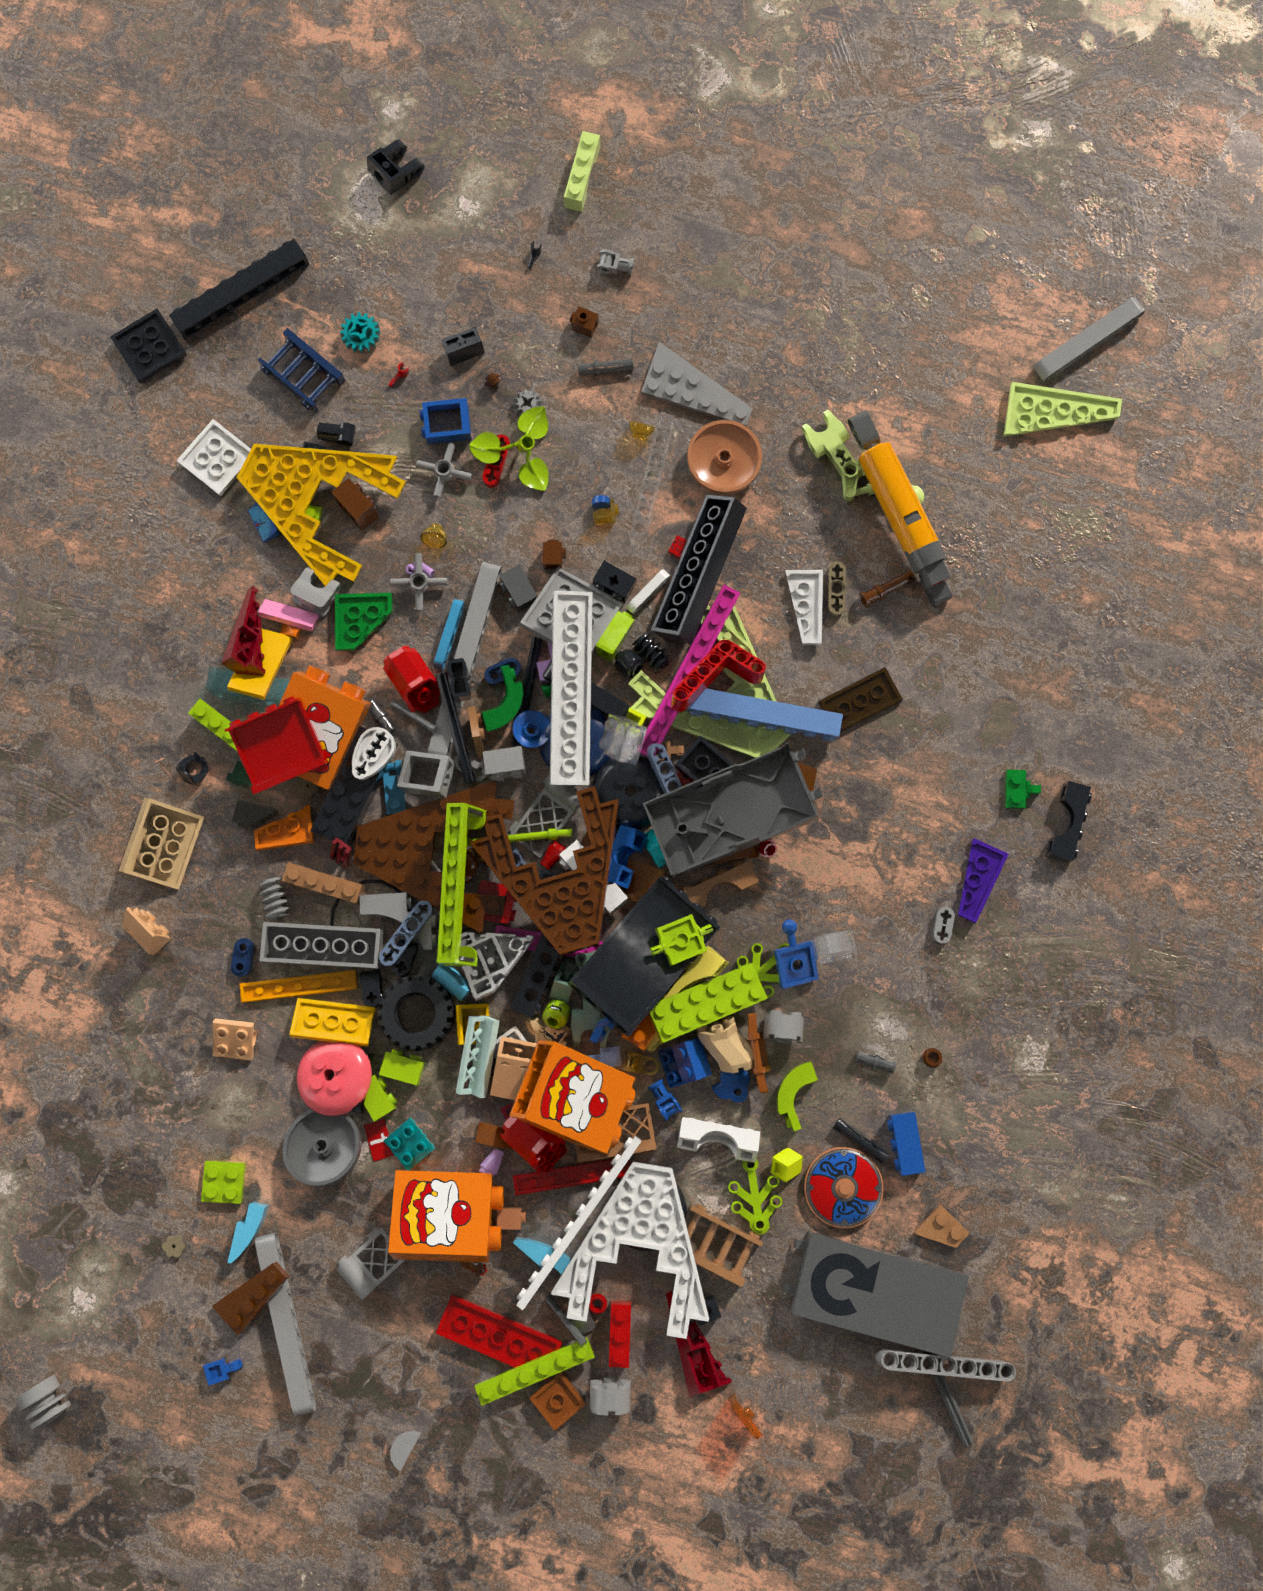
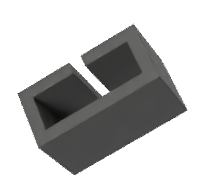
M519 564L499 575L501 580L499 585L503 592L507 591L511 596L508 600L513 608L517 607L520 612L534 603L538 595Z

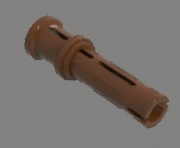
M909 570L882 585H874L872 589L860 592V600L868 608L870 604L878 600H884L885 595L914 582L916 579L913 572Z

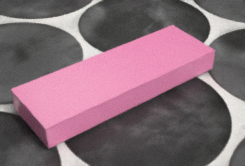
M267 599L264 600L258 611L259 617L308 631H313L319 620V614Z

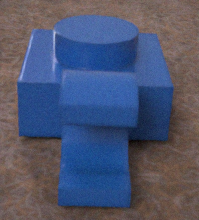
M225 1358L203 1365L208 1386L229 1379V1372L243 1367L241 1359L226 1364Z

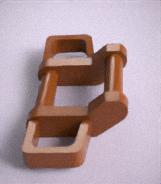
M756 1013L747 1014L748 1034L746 1035L747 1040L751 1042L754 1061L752 1073L755 1074L760 1094L769 1093L764 1073L771 1071V1067L768 1064L766 1045L763 1040L764 1032L757 1033Z

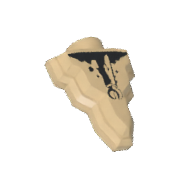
M528 1017L525 1021L529 1032L535 1036V1043H538V1040L555 1041L564 1046L568 1044L565 1038L571 1029L566 1025L562 1028L554 1029L548 1027L540 1018Z

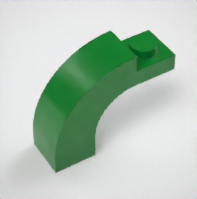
M509 665L500 667L505 684V696L502 702L494 708L480 711L486 731H491L507 724L517 714L523 698L522 682L514 683L513 680L516 679L514 669H510Z

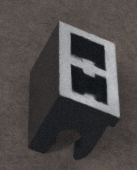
M476 327L441 340L451 366L485 353Z

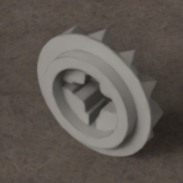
M525 389L522 392H518L517 396L513 399V409L519 417L522 413L531 409L528 406L524 407L523 399L526 401L531 400L532 408L542 406L540 395L533 390L527 391Z

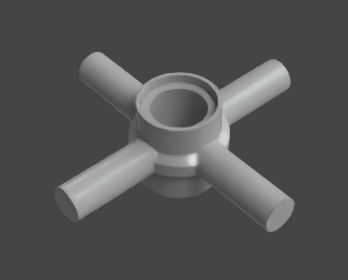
M448 443L444 459L437 461L436 464L420 460L416 464L417 468L434 472L438 478L433 494L436 498L441 497L444 483L451 480L452 477L471 481L472 478L471 473L455 470L450 463L455 445L452 443ZM442 468L449 469L446 473H440Z
M415 553V573L410 578L390 579V586H410L415 591L417 611L423 610V591L428 586L448 585L447 578H428L423 573L422 553ZM418 577L424 579V583L420 587L414 585V581Z

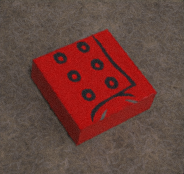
M677 535L668 553L680 559L687 540Z

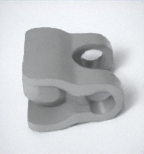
M305 568L291 588V594L294 596L293 602L309 612L319 614V617H325L335 601V594H339L341 585L339 582L331 580L323 588L314 587L312 585L315 580L314 570Z

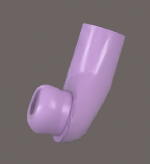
M422 562L423 573L429 578L433 577L435 570ZM415 563L406 566L407 574L412 575L415 573Z

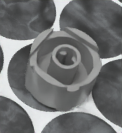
M771 1010L770 1013L764 1016L763 1040L766 1041L770 1038L769 1042L791 1044L792 1040H797V1044L802 1043L804 1018L801 1017V1013L790 1012V1015L782 1014V1011Z
M606 1376L603 1381H590V1410L592 1413L608 1415V1412H615V1415H623L630 1412V1380L622 1379L616 1381V1377Z

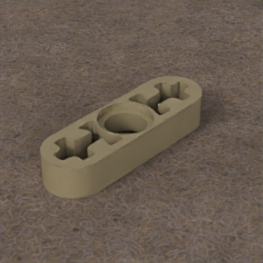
M839 561L833 562L828 569L827 609L829 614L834 617L842 615L846 606V567ZM835 567L842 571L838 575V580H835L836 573L832 571ZM835 584L840 585L842 592L835 594L832 592L831 587ZM835 598H839L838 606L841 607L838 612L835 611V608H832L835 604Z

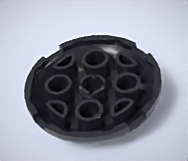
M636 754L619 755L605 762L596 773L592 787L595 786L600 804L618 799L616 828L622 825L641 829L650 825L651 823L643 803L664 795L649 759ZM626 787H633L635 794L627 796L625 794Z

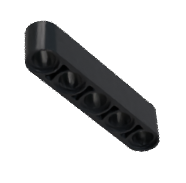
M552 659L542 675L544 679L551 683ZM591 682V707L622 724L631 706Z

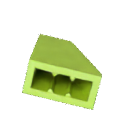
M617 611L596 644L597 655L612 663L614 662L616 654L622 648L634 626V619H632L633 616L631 614Z

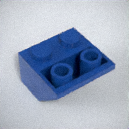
M698 1037L658 1050L669 1088L712 1075L703 1045Z

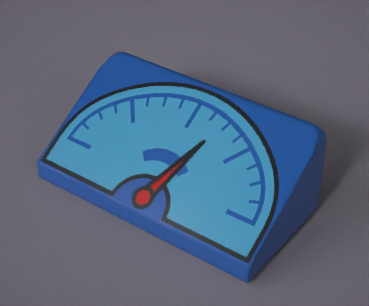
M255 503L247 510L263 543L280 535L276 525L258 503Z

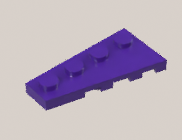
M973 838L958 916L976 924L1009 855L1008 853Z

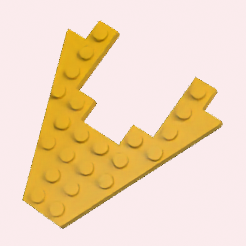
M253 444L237 475L238 480L308 566L314 570L316 576L325 586L331 580H335L337 574L355 582L363 565L313 539L322 522L305 513L321 482L324 481L337 488L343 483L347 473L397 499L407 483L391 474L398 459L395 455Z

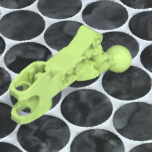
M829 410L823 412V417L828 427L825 431L815 432L807 423L802 426L801 429L808 446L815 457L820 458L826 454L842 477L843 497L846 501L850 502L855 496L862 494H875L870 483L866 484V487L857 488L858 479L866 475L859 461H855L843 444L850 436L840 420ZM837 454H838L839 456L843 455V459H841V457H838V458H837V457H836ZM851 468L855 471V473L853 475H849L846 473L845 470ZM912 485L922 505L925 498L924 492L920 487Z

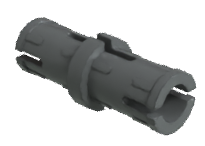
M375 698L371 699L373 707L370 706L369 712L374 717V722L378 723L381 728L389 733L390 730L393 733L396 727L388 719V714L380 708Z
M859 1050L855 1063L864 1064L872 1067L874 1070L880 1069L892 1074L897 1063L896 1061L884 1059L878 1054L871 1055Z

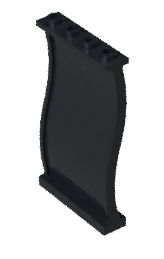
M662 875L567 983L627 1037L634 1032L636 1027L694 959L692 957L670 966L663 952L652 956L650 948L660 945L655 929L691 914L700 928L708 924L713 928V932L703 935L704 944L720 929L714 917L707 916L699 904L692 903L684 891L676 889L673 886L674 883Z

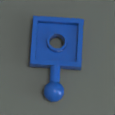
M785 920L782 924V931L787 934L789 946L774 950L780 988L782 989L819 979L813 943L806 941L796 944L794 933L797 931V924L794 920ZM799 960L800 967L794 970L792 967L793 962Z

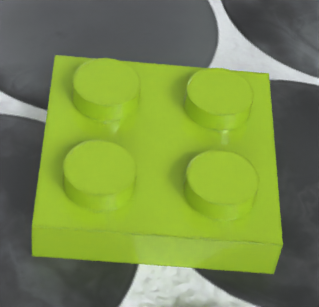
M206 1160L204 1164L201 1201L241 1204L243 1202L246 1163Z

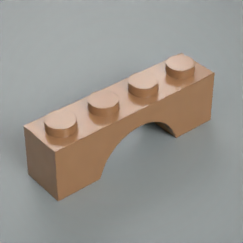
M744 860L733 864L734 868L728 871L727 868L721 869L716 872L717 876L713 878L706 876L698 880L700 884L693 887L692 884L682 887L681 890L688 895V899L692 903H697L704 909L707 906V895L713 887L720 884H730L739 891H743L758 884L759 880L750 861L744 862Z
M292 863L287 864L282 879L285 883L360 905L359 895H363L365 886Z

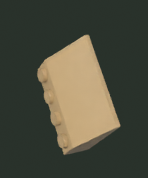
M144 798L119 871L179 890L204 817L150 798Z

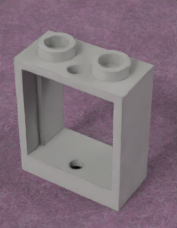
M407 750L402 760L401 774L397 778V787L404 793L446 798L455 762L450 756ZM416 760L440 763L434 786L410 783Z

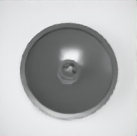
M312 1109L303 1113L292 1123L284 1138L283 1159L286 1168L295 1179L311 1187H327L340 1182L349 1175L360 1157L362 1140L359 1128L355 1121L347 1114L327 1116L319 1114Z

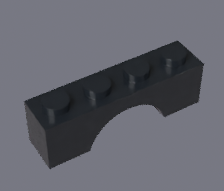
M1071 781L1063 784L1059 802L1068 810L1070 824L1063 835L1050 838L1046 857L1067 863L1077 858L1079 848H1076L1077 843L1083 835L1081 826L1082 822L1086 821L1088 814L1085 811L1086 806L1092 798L1090 786Z

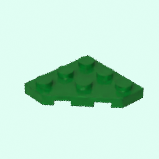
M392 593L335 594L336 651H356L393 613Z

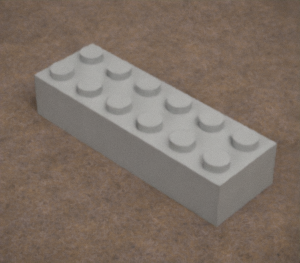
M263 922L260 961L381 969L379 954L383 947L384 930Z

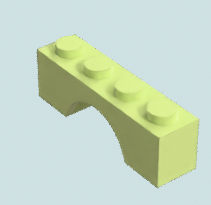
M582 131L564 195V206L567 209L583 211L591 170L597 161L600 150V135Z

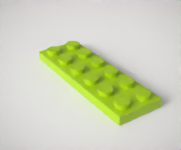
M750 963L660 1000L648 1014L659 1040L663 1044L765 1001L768 998L753 964Z

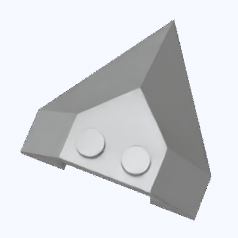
M469 931L461 934V946L473 947L478 955L477 967L462 966L476 1001L497 990L535 939L534 936L517 937L513 934L486 933L484 935Z

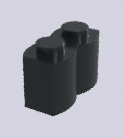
M463 658L449 660L447 668L451 678V693L456 702L468 701L471 699L468 667Z

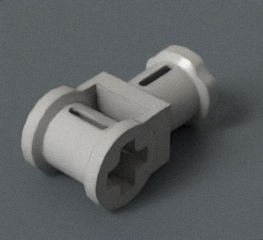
M608 249L600 250V262L596 267L598 272L617 275L618 271H622L632 275L634 258H620V253H615Z

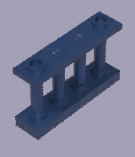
M287 328L283 332L286 339L284 341L285 344L268 362H265L261 357L258 359L261 365L260 369L267 376L269 374L272 375L297 396L306 409H312L317 412L318 408L314 403L315 400L331 383L336 382L341 386L346 380L343 373ZM296 348L299 351V355L281 374L278 373L273 367L290 349ZM309 359L313 366L295 385L290 383L287 378L304 360L307 361ZM318 371L326 373V378L309 397L300 391Z

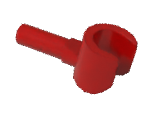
M404 363L398 365L397 374L388 383L390 387L401 377L408 376L409 367L402 371Z

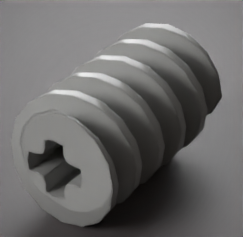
M282 877L261 881L263 883L258 886L259 889L264 890L260 893V896L266 897L262 900V904H267L263 910L270 912L265 915L266 919H278L289 915L284 914L289 907H283L287 900L281 899L286 892L279 891V889L284 887L283 884H278Z

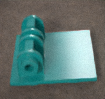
M411 1117L383 1140L407 1171L435 1149L434 1144H431L426 1134H423V1130L419 1129L415 1123L416 1121L412 1120Z

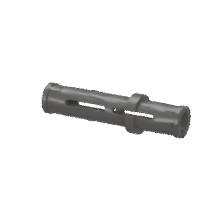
M633 359L605 362L595 360L594 363L577 364L579 376L589 374L598 376L599 373L634 371ZM623 365L621 367L607 368V366ZM604 367V368H600V369H589V370H588V368Z

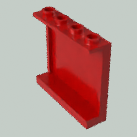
M292 696L284 699V704L278 707L276 704L270 705L265 708L266 712L258 714L257 711L247 715V720L243 722L240 719L229 723V728L224 729L225 732L229 731L253 785L250 787L253 795L329 763L301 698L295 699Z

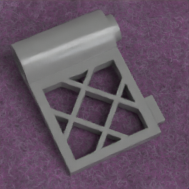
M375 1228L367 1235L369 1240L349 1258L344 1256L336 1263L338 1266L336 1271L361 1300L405 1261L399 1260L396 1264L387 1263L389 1236L382 1228L380 1230ZM380 1234L387 1240L386 1249L374 1248L375 1239ZM372 1242V1248H366ZM363 1250H372L371 1263L362 1262L357 1255ZM374 1250L386 1251L385 1263H373ZM373 1265H384V1275L377 1280L372 1274Z

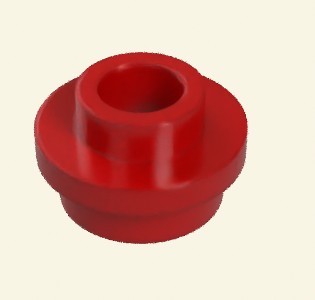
M772 839L760 843L758 848L759 854L765 858L773 857L777 852L776 843Z
M599 1293L592 1294L589 1311L593 1314L603 1313L607 1308L605 1296ZM595 1300L601 1302L599 1307L594 1306L593 1302Z

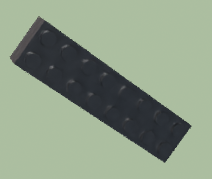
M706 494L651 629L652 632L663 640L692 645L747 510V507L735 497Z

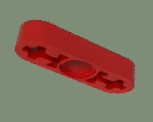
M497 435L500 443L502 440L505 443L502 447L510 445L509 438L506 435ZM509 449L501 451L500 458L502 462L499 465H485L482 475L485 486L494 488L499 484ZM492 470H495V480L492 479V481L489 482L487 477H490Z

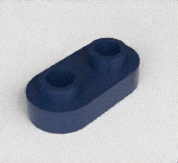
M508 658L488 667L485 671L487 683L493 686L504 683L500 667L505 665L514 666V672L517 677L521 673L520 662L515 658ZM492 674H497L498 678L492 679L491 676Z
M241 938L234 945L231 971L235 976L245 977L252 970L255 944L250 939ZM243 944L247 946L245 951L241 950ZM240 963H242L244 966L241 971L238 970V965Z

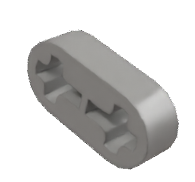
M456 756L454 759L455 768L462 773L459 767L458 756ZM469 757L472 769L474 768L477 771L482 769L483 776L475 778V782H483L487 778L485 767Z
M943 907L936 913L932 932L933 940L936 943L944 944L951 938L955 918L951 908ZM947 911V915L950 918L946 919L945 924H943V917L940 914ZM942 927H944L943 933L947 937L940 940V936H937V933L941 932Z

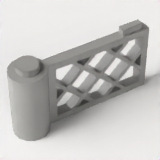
M548 775L543 782L545 787L522 819L519 822L515 821L510 827V835L516 834L523 827H528V833H531L530 826L541 825L542 831H544V824L554 823L556 830H562L574 812L580 807L576 793L578 790L572 785H550V775ZM544 795L551 799L552 807L541 809L540 801ZM564 808L569 813L564 819L557 820L555 809ZM553 810L554 820L543 822L542 811ZM539 811L541 822L530 824L529 815L532 812ZM543 839L544 847L540 852L533 848L532 840H530V845L525 841H519V843L541 858L549 844L554 840H548L546 843V839Z

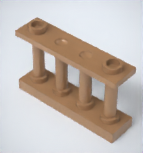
M698 1203L695 1206L691 1204L689 1209L694 1214L687 1226L689 1238H691L701 1216L712 1221L699 1249L693 1251L695 1263L742 1287L745 1282L742 1270L754 1245L757 1244L762 1247L763 1242L759 1240L761 1236L752 1231L748 1234L707 1213V1208ZM720 1225L730 1230L717 1258H714L712 1261L706 1258V1252ZM738 1234L748 1239L735 1268L732 1267L729 1270L724 1267V1261Z

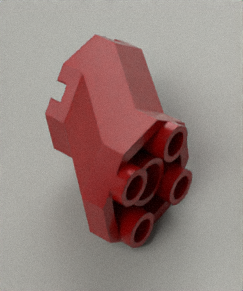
M402 646L385 657L383 670L411 712L418 710L420 713H426L438 705L440 701L438 697L441 693L437 679L415 648Z
M511 1116L503 1124L505 1132L504 1134L501 1133L500 1137L538 1172H550L554 1164L567 1152L566 1142L560 1137Z

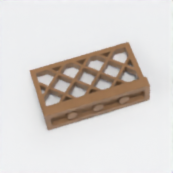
M649 1103L633 1105L628 1110H623L629 1118L623 1126L618 1123L621 1127V1132L623 1130L632 1136V1139L638 1134L642 1126L650 1132L651 1139L641 1140L632 1156L657 1152ZM646 1108L647 1116L643 1122H640L633 1116L638 1109ZM631 1118L640 1124L634 1134L625 1128ZM618 1141L614 1148H609L607 1154L588 1149L580 1150V1146L576 1145L578 1164L614 1159L617 1154L621 1156L625 1150L622 1147L624 1143Z

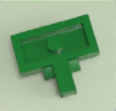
M1007 769L1005 771V808L1025 809L1026 798H1031V794L1039 795L1041 793V785H1031V781H1026V770Z

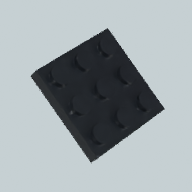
M158 308L110 336L139 383L144 382L187 356L184 348Z

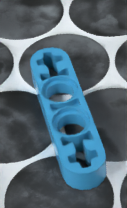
M454 599L434 659L433 668L443 671L464 609V601Z

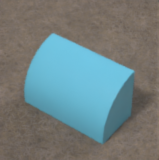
M439 965L431 976L460 1002L464 1001L471 992L468 980L452 966Z

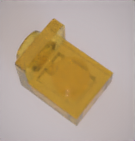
M610 499V510L601 508L593 512L594 525L616 522L619 509L618 504L614 505L613 499Z

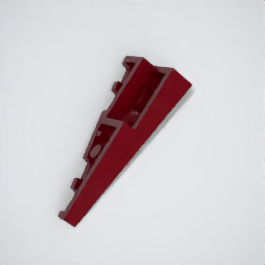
M254 586L250 587L246 593L221 664L236 674L263 676L266 673V669L262 665L264 660V654L261 653V644L263 643L261 618L258 617L257 610L260 608L259 603L256 602L258 589Z
M673 1291L666 1293L669 1310L671 1309ZM690 1319L687 1339L676 1337L689 1398L732 1383L730 1377H726L721 1370L722 1364L720 1361H716L710 1352L711 1346L698 1325Z

